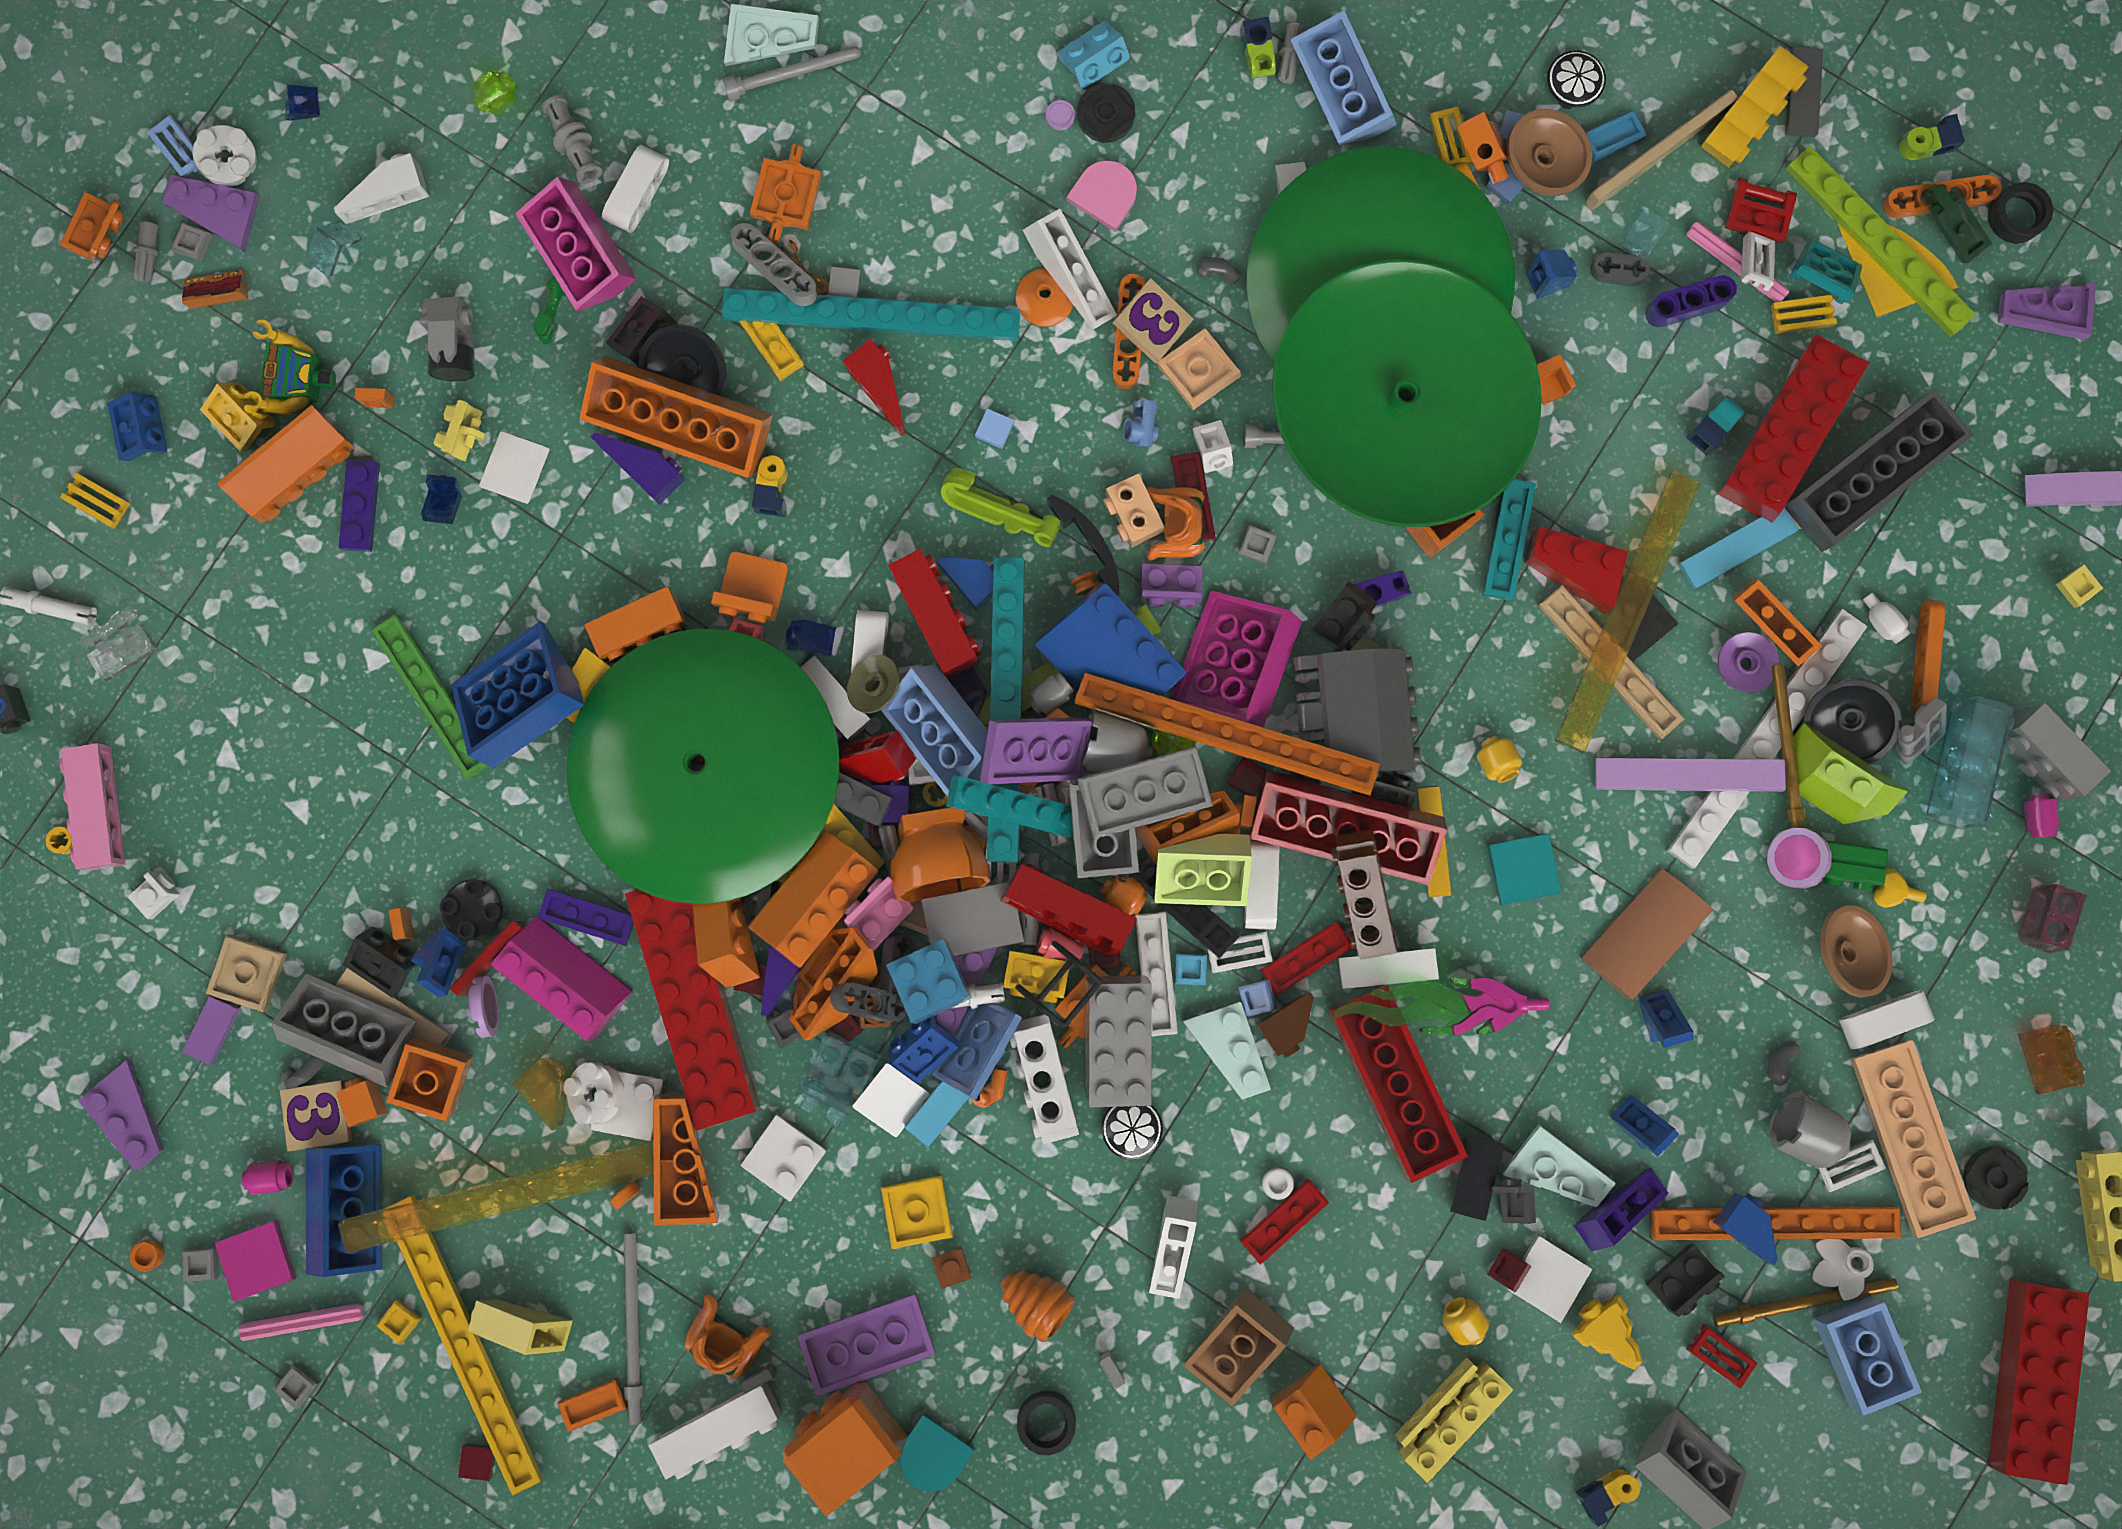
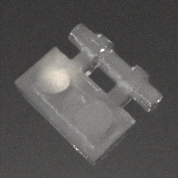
M133 607L124 612H116L111 616V620L100 627L95 625L87 631V635L79 639V642L85 649L93 645L97 648L89 653L87 657L102 681H110L159 650L144 625L138 623L133 627L130 626V622L139 617ZM118 630L120 635L108 642L107 636Z

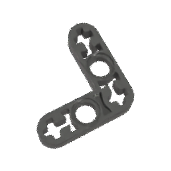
M905 933L892 934L884 941L879 989L857 983H841L833 987L830 1001L835 1010L883 1022L902 1021L906 1017V1010L886 964L913 953V942L909 935ZM844 995L849 997H855L854 1001L848 1002V999L844 998ZM868 995H870L873 999V1008L871 1011L866 1006V998Z

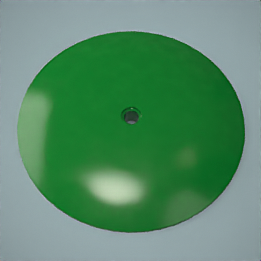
M1376 146L1342 152L1324 159L1297 176L1282 190L1264 215L1255 234L1247 266L1246 289L1251 320L1258 339L1271 361L1275 362L1277 349L1290 320L1314 291L1340 273L1371 262L1409 259L1447 267L1467 276L1487 289L1511 313L1515 294L1514 257L1504 224L1486 195L1473 181L1448 163L1422 152L1398 147ZM1398 392L1399 397L1403 401H1410L1409 396L1405 392Z
M1392 259L1371 262L1340 273L1324 283L1305 300L1290 320L1277 349L1273 367V407L1281 437L1290 456L1305 477L1324 496L1347 511L1373 522L1399 527H1428L1459 520L1478 511L1500 495L1516 478L1533 448L1538 433L1542 402L1541 383L1533 351L1523 330L1507 308L1480 284L1457 271L1425 261ZM1398 392H1405L1409 396L1410 401H1403L1399 397Z
M692 629L664 635L639 646L616 662L596 683L587 696L584 706L581 707L574 723L567 754V785L572 810L583 836L598 858L617 876L637 889L666 900L690 904H710L747 896L775 882L791 870L806 855L823 830L833 807L839 779V747L834 722L825 700L813 681L792 659L768 643L746 634L720 629ZM703 756L705 759L704 767L700 771H695L693 768L695 759Z

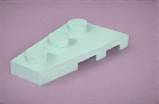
M731 4L724 64L725 66L815 49L820 18L818 15Z
M1540 1124L1537 1125L1501 1171L1502 1175L1522 1179V1181L1536 1187H1543L1594 1207H1598L1616 1184L1613 1179Z

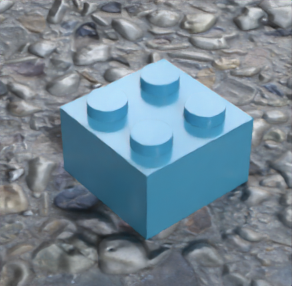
M944 939L886 964L911 1023L917 1024L972 999L949 943Z

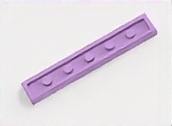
M1596 758L1595 790L1784 792L1786 790L1785 760Z

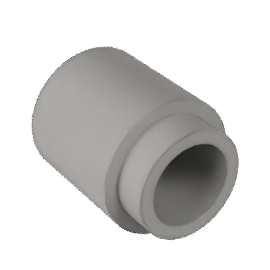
M1059 672L1054 677L1053 675L1049 676L1029 692L1032 698L1028 702L1038 715L1044 712L1048 716L1070 699L1069 696L1075 691Z

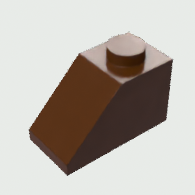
M1311 992L1304 993L1256 1023L1275 1056L1278 1057L1283 1054L1284 1058L1300 1049L1298 1044L1304 1041L1314 999Z

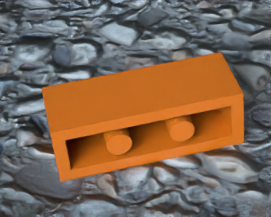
M1756 576L1732 596L1735 602L1798 667L1822 647L1818 640Z
M667 586L584 625L598 657L605 662L610 661V663H613L627 655V652L651 640L682 631L681 627L688 625V622L675 593Z

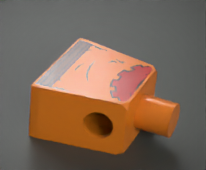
M1482 112L1457 125L1477 171H1487L1493 185L1508 179L1510 176L1504 165V162L1508 160L1507 146L1495 116ZM1489 147H1492V155L1487 158L1486 151Z

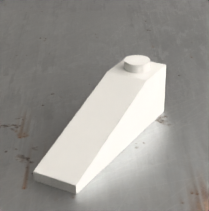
M1061 209L1052 212L1023 229L1039 261L1092 330L1117 316Z

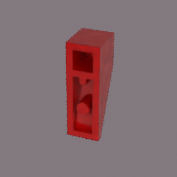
M870 339L845 358L843 364L847 372L897 433L903 436L905 428L889 362L891 356L882 344L876 346Z
M898 730L838 745L839 772L850 777L878 783L890 780L896 782L905 778L909 773V768L916 760Z

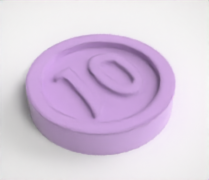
M1056 100L1046 109V121L1055 130H1066L1075 120L1074 108L1067 101Z

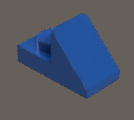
M441 928L411 958V961L421 968L416 982L437 997L446 996L466 943L448 929Z
M1668 989L1638 997L1652 1042L1660 1041L1663 1048L1694 1040L1691 1026Z
M1632 1095L1610 1116L1642 1149L1647 1148L1657 1157L1679 1135L1674 1127Z

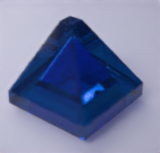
M286 85V120L293 121L320 116L317 87Z

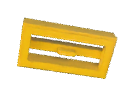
M1459 106L1430 113L1429 121L1440 160L1452 167L1463 162L1471 166L1473 161L1457 128V125L1463 123ZM1451 115L1458 134L1463 158H1460L1448 118ZM1439 118H1441V120H1442L1443 128H1444V131H1445V135H1446V138H1447L1448 146H1449L1450 153H1451V156H1452V160H1451V161H1450V159H1449L1448 151H1447V148H1446V144H1445V141H1444L1443 133H1442L1441 126H1440V123H1439Z
M1832 295L1774 302L1770 308L1775 334L1835 326L1837 319L1833 316L1835 308L1831 305L1833 301ZM1823 305V308L1779 314V311ZM1825 315V319L1781 325L1783 320Z
M75 473L73 476L75 478L74 482H69L66 487L69 490L66 494L62 493L60 498L115 529L130 503L84 476ZM82 484H85L120 505L118 510L80 489ZM78 494L113 514V518L110 520L74 499L75 495Z

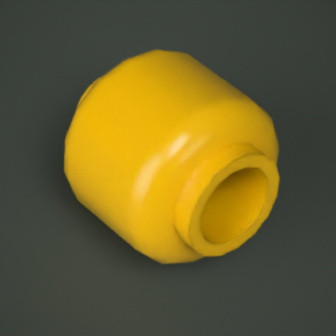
M1493 736L1481 744L1482 749L1477 754V760L1489 780H1497L1498 783H1504L1520 773L1519 768L1522 765V758L1511 739H1498L1497 736Z
M1458 1297L1451 1300L1444 1308L1443 1325L1456 1343L1459 1345H1477L1484 1340L1488 1331L1489 1321L1475 1300Z

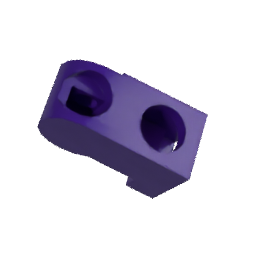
M1404 571L1393 572L1354 584L1378 602L1375 608L1412 594Z

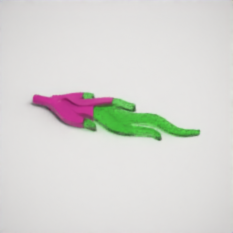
M1452 977L1449 979L1450 984L1459 988L1474 989L1479 991L1480 994L1473 997L1433 982H1415L1388 991L1372 989L1370 992L1373 996L1382 1000L1411 997L1416 1000L1409 1005L1388 1008L1358 1001L1338 1008L1332 1013V1017L1337 1018L1349 1013H1359L1388 1026L1404 1025L1421 1019H1434L1447 1024L1443 1027H1421L1419 1032L1438 1036L1459 1035L1488 1019L1483 1026L1476 1030L1478 1035H1487L1506 1027L1518 1016L1526 1014L1528 1011L1548 1010L1550 1002L1548 998H1527V996L1518 994L1511 988L1493 979H1461Z

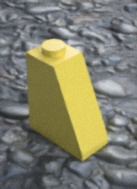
M497 1299L476 1300L475 1307L471 1313L468 1332L524 1355L565 1351L573 1320Z

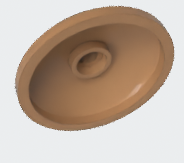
M1539 109L1527 113L1513 126L1507 140V157L1513 173L1527 188L1542 195L1560 196L1575 190L1586 179L1592 165V148L1587 134L1573 118L1557 110Z
M1846 905L1833 910L1825 919L1820 935L1821 956L1828 974L1842 990L1852 996L1869 997L1880 993L1887 985L1892 972V952L1883 927L1870 912L1859 906Z

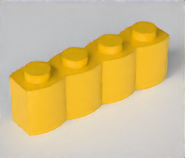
M1779 46L1705 140L1701 148L1728 168L1734 161L1740 164L1751 150L1747 145L1754 137L1756 140H1759L1770 125L1766 121L1770 115L1773 114L1777 117L1789 101L1785 97L1789 91L1792 90L1796 93L1806 81L1807 77L1803 74L1809 66L1782 46Z

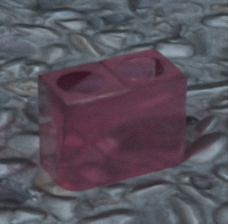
M2058 884L2036 886L2032 890L2018 934L2020 942L2049 954L2069 951L2087 895ZM2061 893L2066 898L2063 912L2057 906V898ZM2060 921L2053 942L2049 938L2047 930L2052 922Z

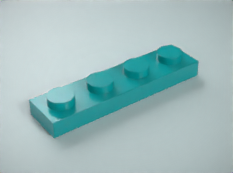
M1514 479L1502 492L1482 593L1484 596L1508 601L1514 600L1536 483Z

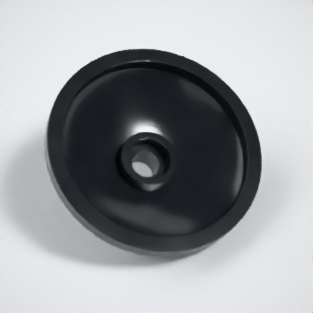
M685 324L669 325L654 332L642 347L639 356V368L721 396L726 384V363L718 345L702 330ZM686 361H690L693 364V370L687 368Z
M1861 678L1841 679L1824 686L1812 697L1804 714V722L1868 764L1879 760L1893 748L1898 740V733L1901 731L1902 725L1899 706L1891 693L1881 685ZM1849 712L1857 714L1853 720H1848L1845 716Z

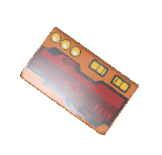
M244 270L184 280L182 303L190 309L248 299Z

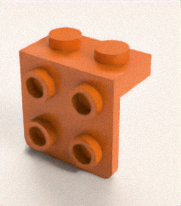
M84 192L60 242V247L94 263L97 262L99 257L105 259L112 244L110 243L111 238H109L111 231L118 232L124 219V212L121 211V202L114 199L111 205Z
M732 552L728 559L720 593L714 591L711 603L719 610V614L736 617L737 614L748 616L749 621L765 624L766 620L776 622L788 574V566L783 562Z

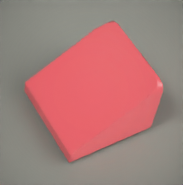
M738 619L733 620L729 631L746 634L759 640L763 639V626Z

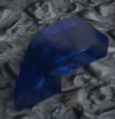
M971 667L948 681L978 718L988 693L974 667Z

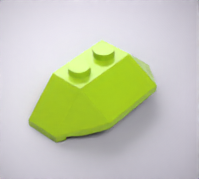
M1805 722L1794 733L1793 741L1800 796L1843 825L1888 815L1908 792L1905 787Z

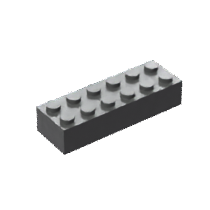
M1934 388L1786 503L1785 509L1818 549L1823 552L1836 545L1974 434Z

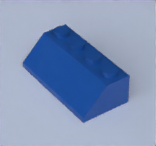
M382 1144L306 1148V1275L329 1277L381 1270Z

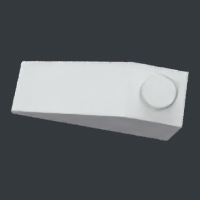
M411 153L392 156L390 160L384 161L335 206V213L345 224L430 197L419 163Z
M1167 1195L1149 1293L1180 1299L1197 1223L1198 1201Z

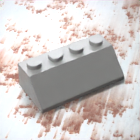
M309 974L304 975L271 1022L278 1041L384 1087H387L395 1076L404 1046L411 1040L417 1024L411 1018Z

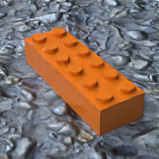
M604 356L591 362L579 419L749 478L758 471L773 414Z

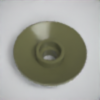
M873 655L864 659L856 666L847 685L848 700L856 710L862 713H874L883 709L891 702L900 682V673L896 663L887 656Z

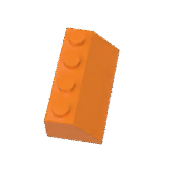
M311 405L217 482V484L252 518L264 523L277 517L280 509L288 502H293L300 498L304 493L303 490L311 483L323 479L327 474V470L334 464L346 460L350 455V451L355 446L333 420Z
M825 831L748 925V928L791 963L801 968L879 870L855 850L828 831Z

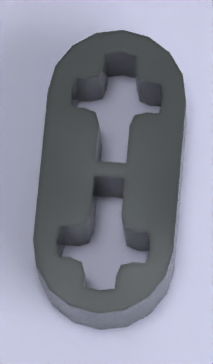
M1603 252L1593 261L1590 270L1593 278L1599 282L1637 286L1649 275L1650 265L1644 257L1638 255ZM1604 261L1607 262L1609 268H1613L1608 273H1604V269L1599 267ZM1633 265H1636L1637 270L1641 271L1637 277L1633 276V271L1629 270Z

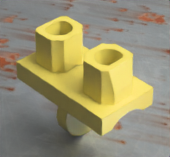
M458 400L456 405H446L443 416L444 420L450 424L447 432L440 431L436 434L434 445L457 460L466 462L469 450L472 449L475 440H485L486 434L478 431L482 422L480 419L483 412L462 400Z

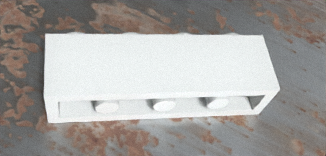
M766 1382L747 1393L743 1391L656 1437L649 1444V1448L665 1480L674 1475L676 1479H680L694 1470L692 1465L702 1460L704 1464H708L722 1455L720 1452L722 1449L730 1445L732 1449H736L749 1441L748 1436L759 1430L760 1434H764L777 1426L776 1421L782 1412Z

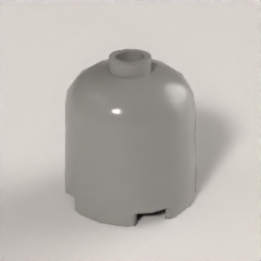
M1093 710L1092 714L1088 715L1087 719L1092 720L1089 743L1082 761V765L1085 766L1084 770L1100 773L1151 759L1153 747L1148 745V735L1142 725Z
M1795 1091L1785 1098L1790 1102L1786 1104L1782 1111L1779 1109L1774 1111L1767 1132V1136L1773 1138L1771 1147L1818 1168L1833 1166L1849 1153L1851 1148V1130L1848 1122L1839 1113L1810 1096Z

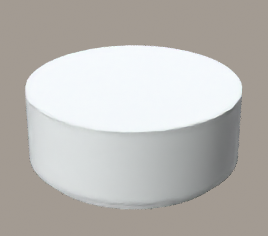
M1279 1167L1271 1168L1263 1175L1262 1188L1270 1198L1276 1200L1284 1199L1293 1190L1292 1176L1285 1169Z

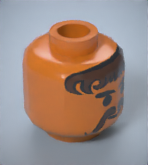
M1117 874L1114 879L1108 876L1100 890V893L1104 894V903L1129 915H1137L1140 912L1148 895L1144 893V884L1127 874Z

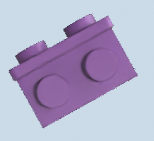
M1142 564L1141 601H1147L1148 606L1162 607L1165 606V602L1177 603V607L1194 608L1195 604L1201 603L1202 566Z

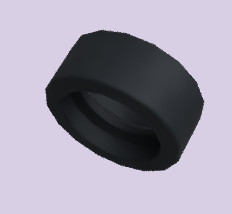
M2028 182L2015 183L2002 191L1989 206L1988 220L1990 227L1996 236L2005 242L2014 244L2028 242L2044 231L2051 222L2054 210L2052 200L2047 192L2036 184ZM2011 198L2023 199L2032 206L2036 216L2033 226L2025 229L2011 223L2005 210L2006 203Z
M1040 1391L1031 1394L1022 1403L1018 1412L1017 1432L1020 1441L1028 1450L1038 1455L1048 1456L1062 1452L1071 1443L1075 1434L1076 1416L1070 1402L1063 1395L1055 1391ZM1043 1404L1057 1407L1063 1413L1065 1419V1427L1062 1434L1057 1439L1049 1442L1036 1439L1030 1433L1028 1427V1418L1031 1412L1037 1406Z

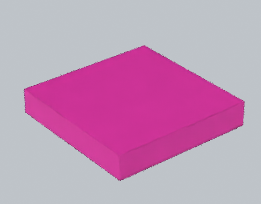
M277 1220L215 1242L233 1302L296 1279Z

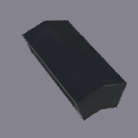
M1468 1136L1465 1148L1468 1157L1462 1161L1450 1212L1486 1221L1493 1194L1492 1186L1495 1185L1504 1145Z

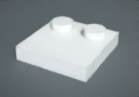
M615 1070L622 1086L621 1097H617L615 1107L619 1106L618 1110L609 1121L603 1124H591L590 1130L652 1141L653 1099L655 1095H662L665 1079Z
M777 1114L740 1166L791 1202L827 1149Z

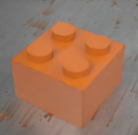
M412 1038L404 1046L386 1103L447 1121L455 1113L474 1056L423 1039Z

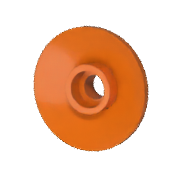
M1046 268L1028 273L1017 287V308L1020 309V314L1023 318L1036 326L1049 327L1057 325L1065 320L1073 309L1074 305ZM1042 290H1048L1051 293L1048 298H1042L1039 294Z

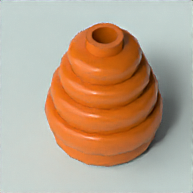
M1021 1270L1016 1274L1010 1272L1000 1286L1004 1290L1002 1300L1009 1304L1008 1309L1011 1314L1015 1315L1016 1323L1023 1327V1331L1028 1337L1034 1338L1036 1336L1040 1342L1048 1341L1055 1334L1075 1303L1074 1296L1067 1292L1068 1290L1064 1283L1060 1281L1054 1282L1048 1276L1041 1278L1037 1273L1029 1275L1025 1270Z

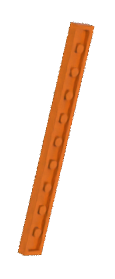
M1088 673L1084 674L1075 698V704L1090 709L1097 708L1157 728V730L1366 795H1371L1380 766L1379 763Z

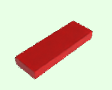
M511 921L450 986V990L456 996H467L471 985H475L472 982L473 978L485 976L493 968L491 963L507 943L524 929L526 925L522 921Z
M1335 921L1261 968L1260 972L1265 980L1270 979L1272 990L1277 996L1352 948L1351 941L1338 921Z
M1307 1178L1239 1241L1261 1265L1327 1206L1329 1202Z

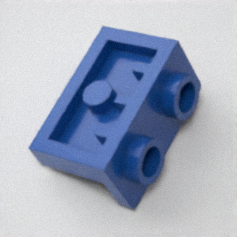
M130 392L107 403L119 460L131 461L148 452L160 454L167 452L156 396Z
M935 1016L917 1024L912 1023L906 1032L896 1036L890 1043L889 1065L918 1084L959 1048L958 1039L938 1026Z

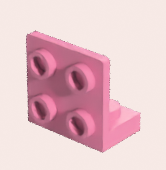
M889 876L884 881L880 878L877 879L868 888V897L862 903L856 900L845 911V928L856 927L873 948V952L915 910L910 903L900 902L896 899L891 885L893 880Z

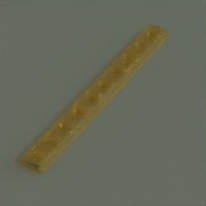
M1674 470L1669 474L1619 589L1615 607L1610 611L1554 741L1580 753L1586 752L1701 484L1700 482Z
M650 1142L340 1220L338 1226L345 1253L654 1175L653 1154Z

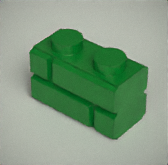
M1826 840L1832 853V859L1828 873L1822 878L1823 885L1842 887V883L1846 882L1853 883V889L1873 891V886H1883L1885 884V866L1888 859L1887 849Z

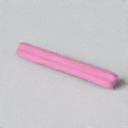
M1696 221L1688 230L1687 237L1739 276H1742V253L1706 226ZM1775 278L1774 285L1768 291L1763 290V284L1756 287L1774 302L1783 301L1789 292V289Z
M361 1303L246 1322L239 1326V1337L242 1341L355 1322L364 1318V1309Z

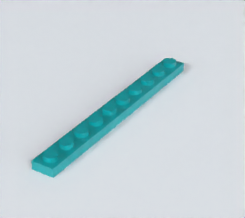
M724 288L723 321L764 322L765 324L775 323L779 325L1018 341L1020 309L817 295L816 300L812 304L798 306L782 292Z
M994 558L990 720L1022 719L1024 558ZM1021 783L992 785L1020 792ZM988 817L987 862H1019L1020 825Z

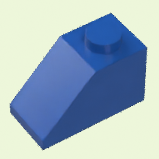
M1544 250L1539 252L1526 271L1537 299L1569 287L1577 277L1576 264L1571 257L1568 258L1565 250Z
M942 556L937 559L940 569L976 611L993 598L994 564L988 566L984 560Z
M1734 1193L1713 1223L1760 1259L1775 1265L1778 1259L1771 1218L1768 1213L1761 1209L1764 1204L1749 1193L1746 1196Z

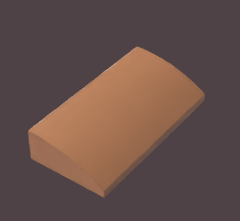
M1660 869L1581 956V959L1626 1000H1633L1714 909L1670 873Z

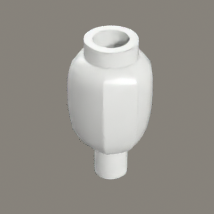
M1874 593L1863 599L1870 608L1869 619L1872 625L1884 639L1892 640L1897 644L1911 633L1907 629V619L1894 605L1888 602H1880Z

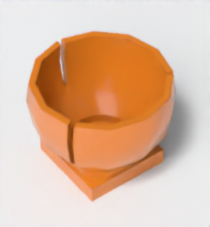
M945 808L902 815L897 829L900 844L890 863L891 879L893 880L891 885L897 900L906 903H922V899L960 892L958 878H960L962 891L982 888L991 882L990 866L982 846L962 827L965 819L964 811L955 808Z

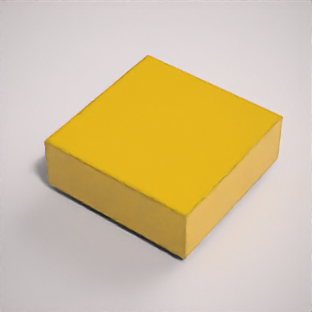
M397 1299L376 1326L401 1345L421 1321L422 1317L401 1300Z

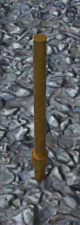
M1784 663L1772 664L1771 669L1783 760H1785V780L1789 808L1786 809L1787 821L1791 822V828H1804V820H1807L1805 807H1802Z
M1895 1278L1866 1283L1862 1293L1854 1299L1897 1291L1898 1283ZM1838 1289L1752 1307L1750 1304L1736 1306L1733 1311L1713 1314V1322L1716 1327L1734 1323L1746 1325L1754 1323L1755 1319L1843 1302L1844 1300L1841 1298Z

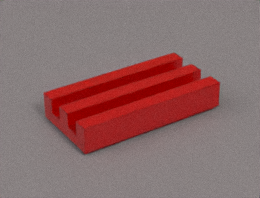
M1703 1324L1700 1328L1701 1332L1699 1335H1695L1693 1338L1695 1341L1692 1345L1689 1344L1686 1350L1741 1389L1758 1363ZM1708 1335L1747 1363L1745 1369L1706 1341ZM1701 1345L1741 1374L1737 1379L1699 1351Z

